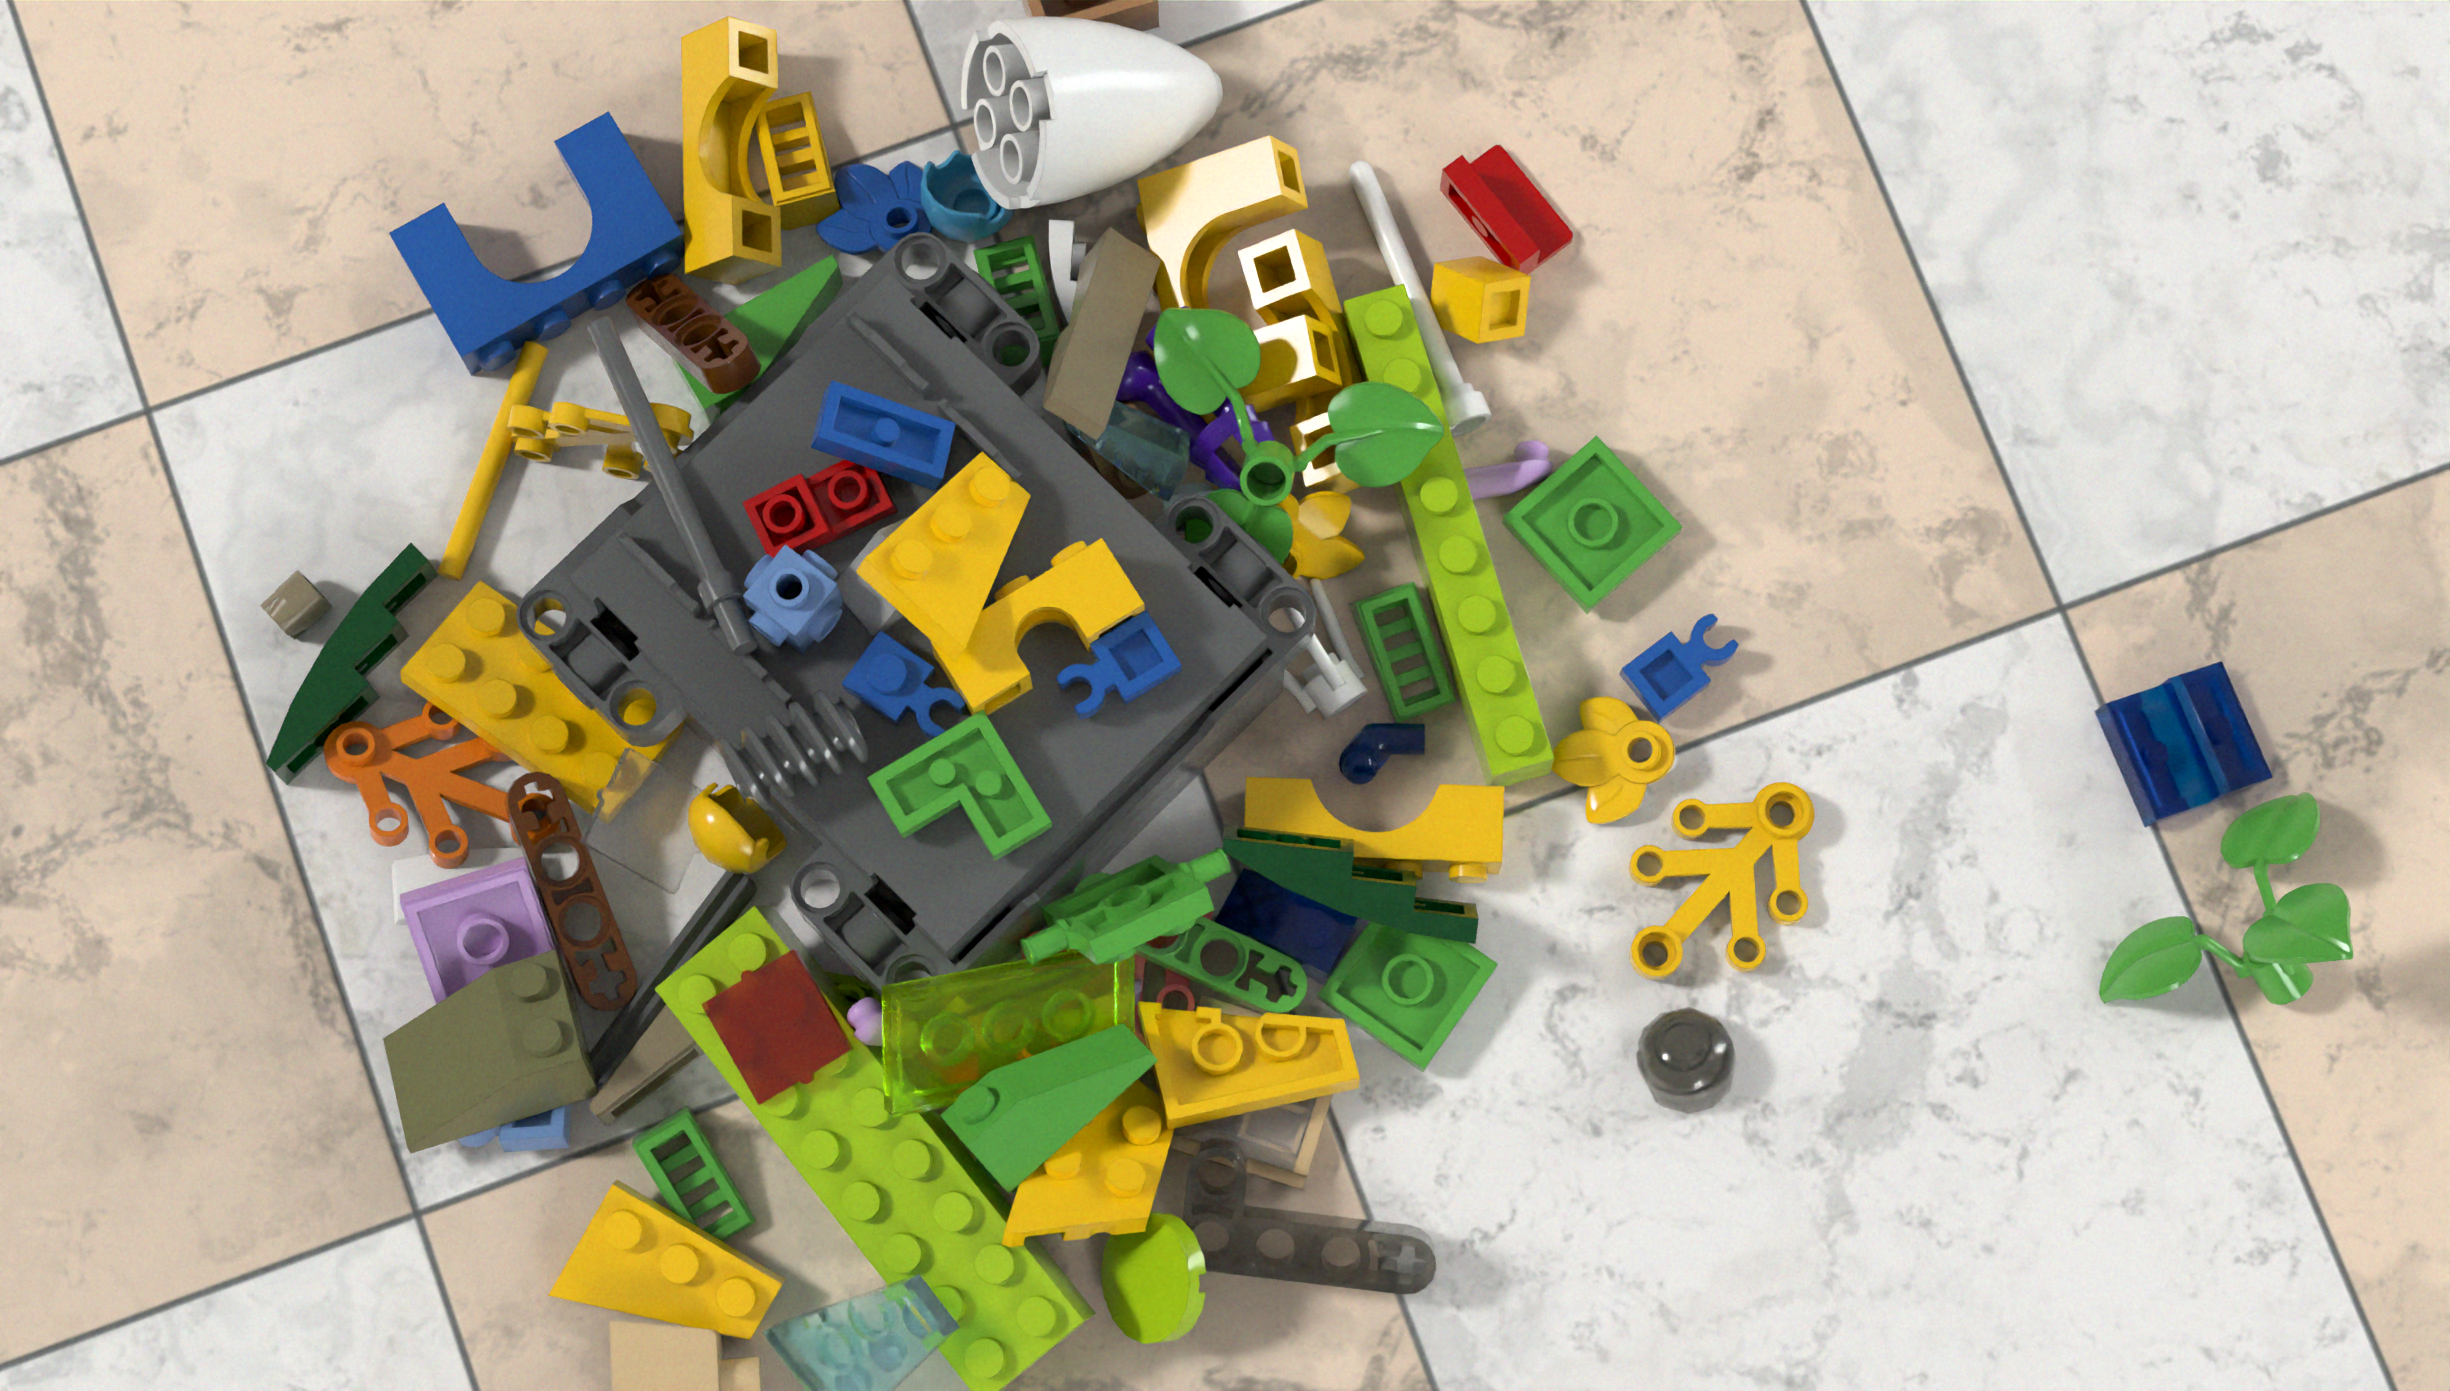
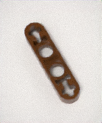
M666 273L659 274L650 280L647 278L636 285L627 295L626 303L640 329L710 392L727 394L737 391L753 381L759 374L762 365L746 335L675 275Z
M542 772L526 773L514 780L508 788L505 798L506 812L522 853L526 857L536 889L577 993L585 1004L592 1009L601 1011L620 1009L628 1004L635 994L637 986L636 972L567 795L560 782L550 774ZM529 783H534L538 791L549 789L553 802L544 806L549 824L553 825L562 818L567 828V832L546 835L534 845L530 841L528 831L541 829L537 817L533 811L522 813L518 806V801L526 797L524 786ZM558 842L571 847L577 856L578 862L573 875L562 881L553 880L548 877L541 866V857L544 850L551 844ZM575 904H590L600 914V930L590 940H576L565 929L564 920L566 913ZM608 939L612 943L614 952L602 953L603 962L609 972L620 971L624 980L615 986L617 997L609 1001L604 993H592L589 983L598 978L593 960L587 959L579 965L575 956L576 951L596 949Z

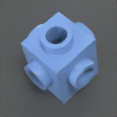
M784 545L774 558L769 554L765 555L755 564L744 582V586L748 590L743 595V598L752 615L748 623L772 644L780 647L786 641L803 654L814 640L817 642L823 640L841 617L842 610L840 607L844 602L838 584L833 581L838 575L837 571L823 558L809 549L800 556L787 545ZM794 582L802 588L798 597L791 600L782 598Z

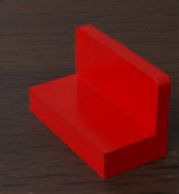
M1493 146L1471 163L1461 155L1442 169L1440 191L1500 264L1528 275L1572 242L1573 232L1502 146Z

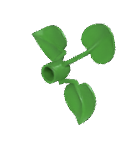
M1168 308L1161 313L1154 335V356L1159 377L1169 396L1185 410L1198 415L1212 413L1220 407L1227 397L1232 403L1243 441L1242 449L1246 453L1240 475V486L1243 493L1227 488L1210 492L1205 497L1215 502L1246 533L1257 539L1274 556L1280 566L1289 555L1293 543V526L1289 514L1276 504L1282 502L1289 495L1295 472L1304 471L1307 468V464L1329 446L1336 445V464L1348 479L1361 486L1372 488L1385 487L1395 484L1411 474L1432 447L1444 436L1443 424L1431 408L1420 398L1389 383L1372 381L1353 384L1344 388L1332 398L1328 406V419L1334 433L1323 435L1300 455L1293 456L1288 447L1276 441H1262L1258 443L1254 439L1244 400L1237 390L1249 385L1256 378L1260 368V344L1250 326L1239 317L1217 309ZM1191 519L1186 522V542H1202L1212 533L1210 526L1202 520Z
M2303 792L2297 796L2287 795L2264 802L2246 811L2234 820L2223 835L2220 852L2224 860L2230 867L2236 869L2254 866V876L2266 909L2263 912V917L2253 923L2244 934L2243 957L2239 958L2206 934L2195 936V926L2188 917L2174 916L2158 919L2143 925L2128 935L2109 958L2102 974L2099 995L2103 1003L2105 1004L2115 999H2147L2177 989L2186 983L2198 969L2202 960L2200 950L2210 951L2230 965L2240 979L2252 975L2266 999L2276 1005L2291 1003L2302 997L2310 989L2313 983V974L2306 963L2353 959V946L2350 935L2351 907L2349 899L2340 887L2331 883L2305 885L2288 892L2276 903L2268 879L2269 864H2287L2299 859L2315 840L2320 826V809L2313 795Z

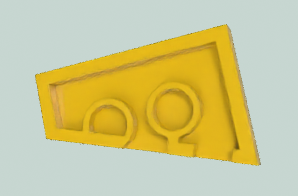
M982 451L868 554L856 570V573L956 663L966 648L1031 495Z
M1138 1001V1014L1147 1048L1158 1060L1152 1066L1168 1130L1359 1088L1360 1076L1344 1019L1266 1012L1262 1017L1221 1014V1008L1197 1006L1196 1012L1162 1009V1003Z
M616 1180L611 1185L548 1296L692 1328L717 1330L720 1334L750 1340L786 1279L623 1182Z

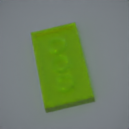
M1077 950L1056 953L1037 962L1035 965L1030 964L1027 959L882 985L884 1109L892 1117L949 1107L956 1102L963 1091L975 1085L988 1072L1122 1023L1135 1035V954L1121 962L1097 965Z

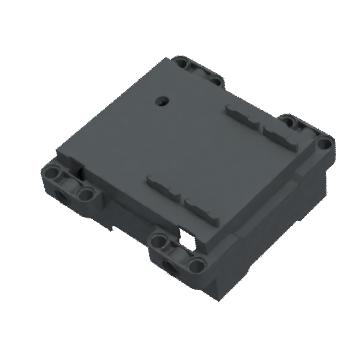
M925 232L911 233L899 240L809 325L798 343L693 441L675 461L725 571L734 573L743 595L748 590L744 586L748 574L755 564L767 554L742 502L799 473L808 478L843 460L842 458L810 448L824 391L832 380L956 423L943 480L935 490L879 471L898 512L811 550L837 571L838 575L833 580L834 582L840 578L878 530L914 514L982 451L1031 495L982 610L997 602L994 598L995 593L1010 581L1024 575L1033 580L1053 568L1050 563L1051 560L1066 547L1079 541H1084L1089 546L1103 538L1144 602L1145 610L1148 611L1182 664V671L1126 705L1117 691L1113 690L1105 695L1104 704L1095 715L1086 719H1079L1074 707L1088 699L1092 689L1084 682H1075L1068 688L1060 690L1056 678L1063 669L1070 665L1086 664L1091 666L1096 663L1097 660L1092 652L1088 653L1073 630L1059 623L1048 622L1036 625L1023 636L1017 653L1030 672L1033 688L987 717L1050 818L1052 828L994 861L960 805L902 839L870 786L867 777L931 739L922 733L916 716L908 711L899 725L896 726L843 690L842 681L873 641L872 636L848 607L843 604L840 607L842 610L841 617L834 628L820 642L814 640L803 654L786 641L780 647L772 644L750 625L758 642L757 648L743 656L733 655L717 617L707 613L700 598L697 586L701 581L655 479L633 499L619 505L526 593L518 604L516 613L518 627L532 649L551 667V670L558 679L588 709L594 710L623 740L632 746L643 748L654 746L664 740L684 721V724L700 740H705L722 757L716 744L717 738L723 736L738 750L742 748L740 727L748 725L763 738L766 736L765 715L772 713L785 726H789L790 703L798 702L812 715L815 713L813 692L821 690L834 703L839 702V686L866 742L869 761L862 764L850 751L845 750L843 751L844 773L837 775L822 761L819 763L820 784L815 787L797 773L794 775L796 796L790 799L775 785L770 786L771 806L816 850L793 874L790 884L791 898L804 921L824 940L827 947L863 983L867 982L892 1008L911 1015L914 1020L928 1018L936 1013L955 993L967 1004L1021 950L1020 940L1022 938H1026L1032 932L1041 931L1047 925L1041 910L1042 907L1074 893L1077 885L1085 877L1100 873L1283 692L1284 669L1307 648L1313 639L1317 613L1315 602L1308 591L1280 566L1274 556L1257 539L1246 533L1215 502L1205 496L1195 494L1183 496L1169 506L1151 524L1020 397L1034 385L1041 373L1042 359L1038 335L1005 302L998 291L984 277L972 270L942 240L933 234ZM927 259L938 264V270L927 279H913L906 274L907 268L916 260ZM1010 345L1021 346L1029 353V356L1023 363L1013 367L1003 366L997 362L995 357L1001 349ZM1191 519L1202 520L1212 529L1210 536L1198 543L1186 542L1179 537L1176 531L1182 523ZM794 582L782 598L786 600L794 599L800 595L802 588ZM744 600L741 603V607L749 621L752 615ZM1289 607L1300 612L1305 622L1296 631L1286 633L1275 629L1268 618L1277 609ZM558 610L566 614L564 625L556 633L541 635L535 632L534 628L537 619L546 611ZM905 616L884 631L885 634L935 668L936 674L927 686L931 689L945 687L956 691L934 657L931 640ZM617 619L638 638L634 642L639 651L637 656L609 628ZM639 699H648L656 703L655 714L647 723L636 726L624 721L625 710L632 702ZM942 705L932 711L930 719L933 723L947 731L971 717V714L966 709L963 715H961L951 707ZM877 876L916 914L912 918L915 924L913 929L898 917L878 895L874 887L879 882ZM829 879L839 884V895L835 902L828 907L815 908L805 902L806 891L815 881ZM909 971H924L932 977L931 990L920 1000H905L897 994L899 980Z

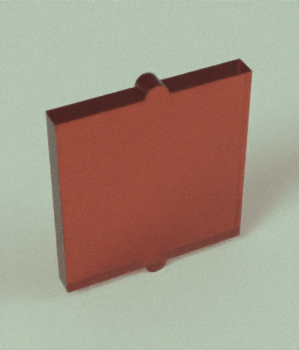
M797 949L789 951L756 972L753 970L743 971L741 981L701 1004L758 1105H762L798 1082L802 1084L813 1082L815 1072L854 1049Z

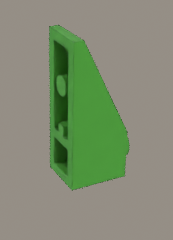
M833 255L828 256L723 315L746 335L762 365L756 378L746 386L727 394H715L710 392L672 358L676 369L710 425L798 343L807 327L827 309L843 285L839 265Z
M1122 1023L988 1072L975 1085L963 1091L956 1102L940 1116L1009 1194L1158 1060Z

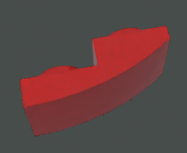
M845 459L808 478L799 473L742 502L766 554L773 558L784 545H787L797 554H801L807 549L812 550L898 512L879 471Z

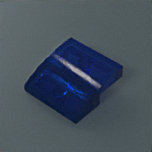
M2222 661L2171 677L2157 687L2105 703L2094 711L2145 828L2222 800L2273 778Z

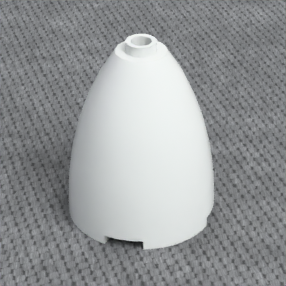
M1068 17L1004 18L995 20L987 29L976 30L967 47L961 82L962 109H973L974 127L981 150L975 151L972 154L973 165L988 194L1000 206L1009 210L1067 201L1101 191L1134 177L1161 162L1189 142L1214 117L1223 97L1222 84L1217 73L1212 71L1205 61L1180 46L1149 33L1117 24Z

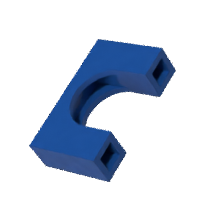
M609 111L554 141L563 164L592 213V231L587 247L577 262L561 275L538 283H517L496 276L477 259L445 203L438 205L389 233L471 376L482 369L484 372H493L504 367L516 357V350L522 348L525 341L532 342L538 339L544 342L556 338L571 326V320L591 308L595 311H601L613 306L626 295L625 289L645 278L650 280L659 274L673 272L680 265V259L685 256V244L681 231Z

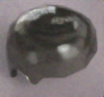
M1691 1007L1662 1012L1643 1028L1638 1041L1636 1059L1639 1073L1651 1091L1654 1100L1664 1108L1687 1114L1713 1108L1731 1090L1736 1069L1735 1049L1726 1028L1715 1016Z

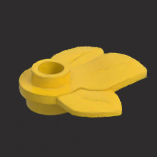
M1320 491L1309 494L1297 502L1296 498L1289 493L1282 502L1276 504L1283 508L1292 520L1293 543L1289 555L1281 567L1294 579H1297L1300 574L1319 580L1333 578L1353 569L1365 559L1364 552L1357 545L1339 535L1351 511V500L1347 495L1331 491Z
M1606 696L1581 701L1580 717L1585 730L1574 732L1558 743L1552 751L1555 759L1551 770L1568 782L1588 787L1586 819L1589 823L1605 824L1614 822L1636 811L1643 801L1647 785L1661 780L1668 774L1675 760V744L1667 730L1655 722L1639 720L1629 705L1619 699ZM1639 741H1649L1653 749L1651 757L1645 762H1634L1631 756L1633 746Z

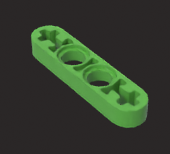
M1103 872L1091 874L1080 881L1074 892L1112 874ZM1203 916L1196 918L1194 926L1180 933L1174 944L1167 948H1153L1146 942L1137 946L1136 955L1263 1014L1265 1012L1289 1014L1298 1008L1306 995L1308 987L1307 976L1297 961ZM1211 941H1224L1234 948L1238 961L1231 973L1225 976H1214L1204 970L1200 961V953L1203 947ZM1249 953L1262 959L1254 970L1265 976L1273 977L1278 969L1288 972L1290 975L1287 984L1296 990L1293 997L1282 995L1277 1003L1271 1002L1265 998L1268 987L1252 978L1248 982L1247 991L1236 987L1235 984L1246 970Z

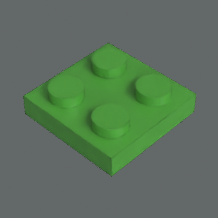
M1597 435L1504 515L1502 524L1586 614L1590 613L1680 534L1682 529L1681 524Z
M1370 921L1318 993L1317 999L1421 1072H1424L1492 976L1498 964L1469 943L1408 933Z

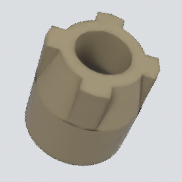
M299 570L294 572L260 605L278 626L294 640L309 627L313 626L333 607L325 596Z

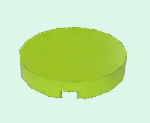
M1151 1211L1145 1232L1120 1235L1111 1234L1104 1248L1101 1277L1105 1302L1113 1321L1123 1333L1142 1344L1179 1340L1194 1327L1204 1306L1206 1292H1199V1275L1206 1274L1205 1258L1195 1234L1180 1217L1170 1213L1162 1214L1157 1211Z

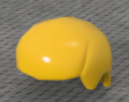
M713 782L692 800L688 809V825L694 844L708 862L735 874L755 873L774 859L787 846V840L772 819L749 797L746 798L745 805L737 787L725 785L720 790L712 793L718 787V784Z

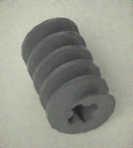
M839 686V702L834 703L821 690L813 692L815 713L812 715L798 702L790 703L789 726H785L772 713L765 715L766 736L763 738L748 725L740 727L742 748L738 750L723 736L716 739L717 747L745 805L746 798L750 796L764 810L771 808L770 786L772 785L780 789L789 799L796 796L794 775L797 773L803 776L813 787L819 785V763L822 761L837 775L844 773L843 751L845 750L850 751L862 764L869 761L868 747Z

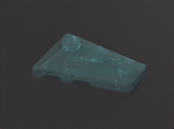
M920 1274L780 1321L764 1330L762 1334L806 1391H894L960 1326Z

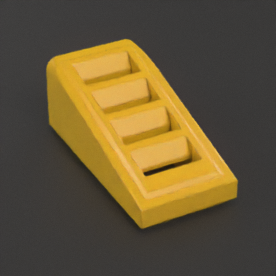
M808 91L766 102L756 118L755 126L774 206L781 207V227L783 230L788 231L820 223L839 211L841 207L837 198L834 178L812 93ZM801 120L806 122L804 127L771 134V128ZM811 144V147L779 156L776 154L779 151ZM815 167L817 169V171L799 175L796 177L784 180L782 178L783 175H788Z

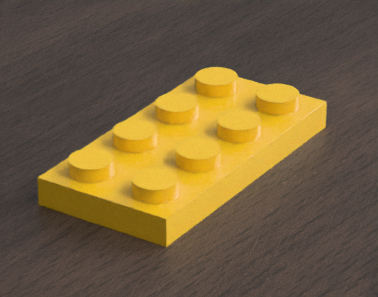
M479 580L401 669V682L529 772L550 774L560 782L569 800L606 825L684 731V721L664 740L654 746L637 747L623 740L594 710L588 709L558 679L551 670V667L532 649L518 627L516 618L518 606ZM539 620L536 621L534 628L536 633L541 635L556 633ZM639 699L632 702L625 710L624 721L636 726L647 723L655 714L656 703L648 699Z

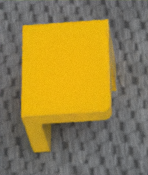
M1482 256L1434 263L1430 304L1442 329L1477 344L1521 337L1525 333L1531 276Z

